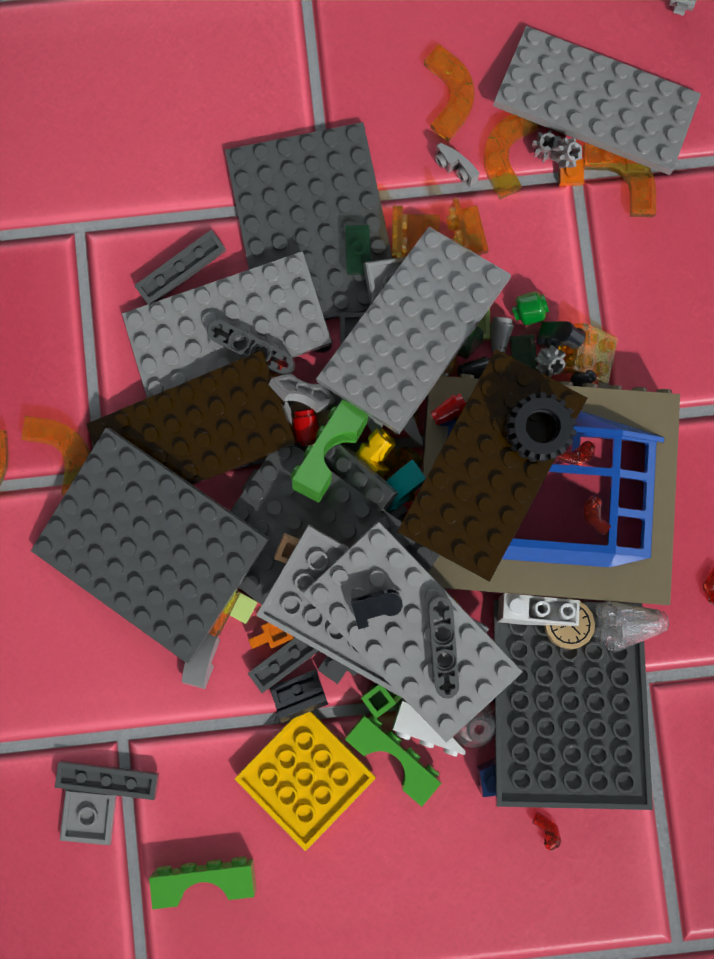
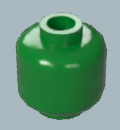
M538 291L518 296L516 298V306L512 307L516 321L521 319L522 323L526 326L545 320L546 313L549 312L545 295H540Z

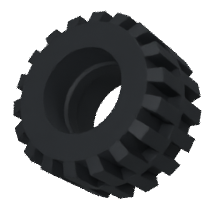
M542 392L537 395L535 393L519 401L506 418L507 424L505 425V431H507L506 440L507 443H511L512 447L510 448L513 452L517 451L519 457L527 458L532 462L547 461L563 454L566 448L573 443L572 437L576 435L574 425L577 424L576 418L572 419L571 416L574 413L571 408L567 409L565 406L566 401L563 399L559 401L556 399L557 395L551 394L548 396ZM542 413L551 419L554 425V434L550 441L538 443L529 437L526 431V420L531 414Z

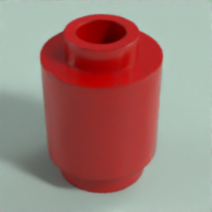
M313 409L294 411L295 417L292 420L297 442H301L302 446L315 444L316 435L319 430L317 414H314Z

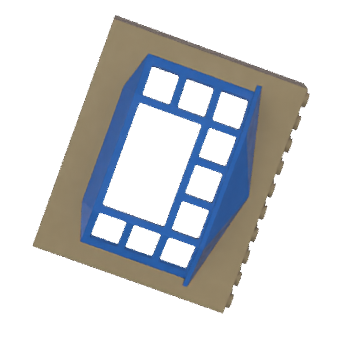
M443 372L426 396L421 471L425 477H427L457 421L455 419L437 426L430 412L434 411L453 394L456 396L461 393L467 403L479 380L474 379V375L460 374L459 377H449V373ZM559 382L588 399L576 419L577 424L574 425L576 435L572 437L570 465L552 464L549 472L609 476L611 478L607 545L512 539L490 582L442 556L436 561L429 574L443 588L670 605L680 394H674L670 389H658L657 392H647L645 387H633L632 390H622L623 387L619 385L598 388L597 384L586 383L580 387L573 386L572 382ZM580 438L612 439L611 468L580 466ZM622 440L645 443L644 473L620 468ZM620 478L644 482L642 511L620 508L618 506ZM618 516L642 520L640 549L618 547L616 545Z

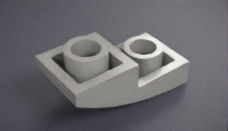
M440 143L437 145L435 160L440 168H445L448 174L457 169L456 174L462 182H466L469 187L477 183L480 173L468 159L445 144Z
M209 634L192 661L188 664L185 662L182 683L202 689L206 688L214 668L211 662L220 642L218 636Z

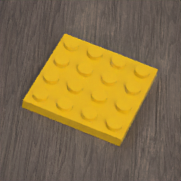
M312 711L293 718L235 777V780L304 851L376 779V776Z

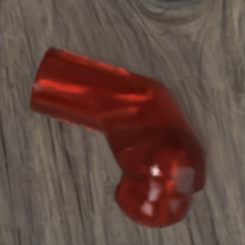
M585 441L574 451L566 450L563 454L557 456L556 460L581 466L594 456L595 445L591 441Z
M591 496L584 504V519L600 534L605 535L611 528V525L601 518L602 500L597 496Z
M714 567L702 586L706 600L714 605Z
M538 812L534 816L532 824L545 832V848L554 851L561 844L558 826Z

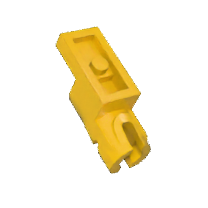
M377 428L368 437L369 443H362L355 454L379 476L384 478L390 470L383 462L396 445V442L388 432L383 429L379 431Z

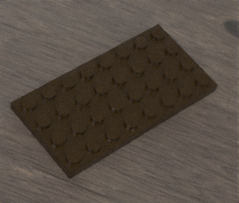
M495 349L397 532L490 582L556 459L532 462L527 458L519 457L517 451L513 452L510 448L512 447L511 443H507L506 440L507 431H505V425L507 424L506 418L508 414L523 398L542 392L548 396L551 394L557 395L556 399L566 401L565 406L567 409L571 408L574 412L571 414L572 419H577L588 398ZM533 413L526 420V431L532 440L538 443H546L553 437L554 425L545 414Z
M262 350L86 424L94 446L105 428H111L192 485L273 454L286 447L298 444L282 399L269 386L271 378L274 377L268 367L269 364L266 361L265 353Z

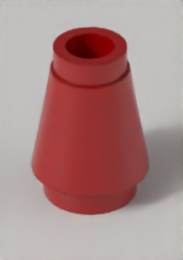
M461 393L456 396L453 394L430 413L438 426L458 419L466 402Z

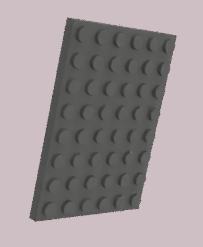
M364 122L226 149L225 153L249 270L303 251L325 321L340 318V313H365L370 307V300L363 264L365 262L393 259Z
M105 428L31 549V552L188 664L200 649L270 538L114 430Z
M297 445L286 447L268 455L230 510L270 538L239 588L261 605L285 566V563L274 559L283 534L286 533L300 539L308 525L350 548L375 523L380 521L428 573L441 556L398 533L397 531L402 521L388 511L379 513L364 499V495L333 471H331V484L319 503L293 490L291 474L297 465L301 466L305 460L303 458L305 451ZM334 660V661L337 662L339 665H341L344 669H346L348 672H350L352 675L355 676V675L357 674L356 671H354V670L348 668L347 666L341 664L340 662Z
M494 600L493 641L522 670V673L494 698L496 807L653 810L642 603L581 602L593 614L595 621L594 634L590 641L582 647L569 650L553 644L546 635L544 625L498 622L499 600Z

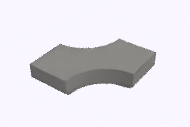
M291 373L271 378L269 386L283 401L301 402L311 407L316 413L333 408L337 402L321 384L303 382Z

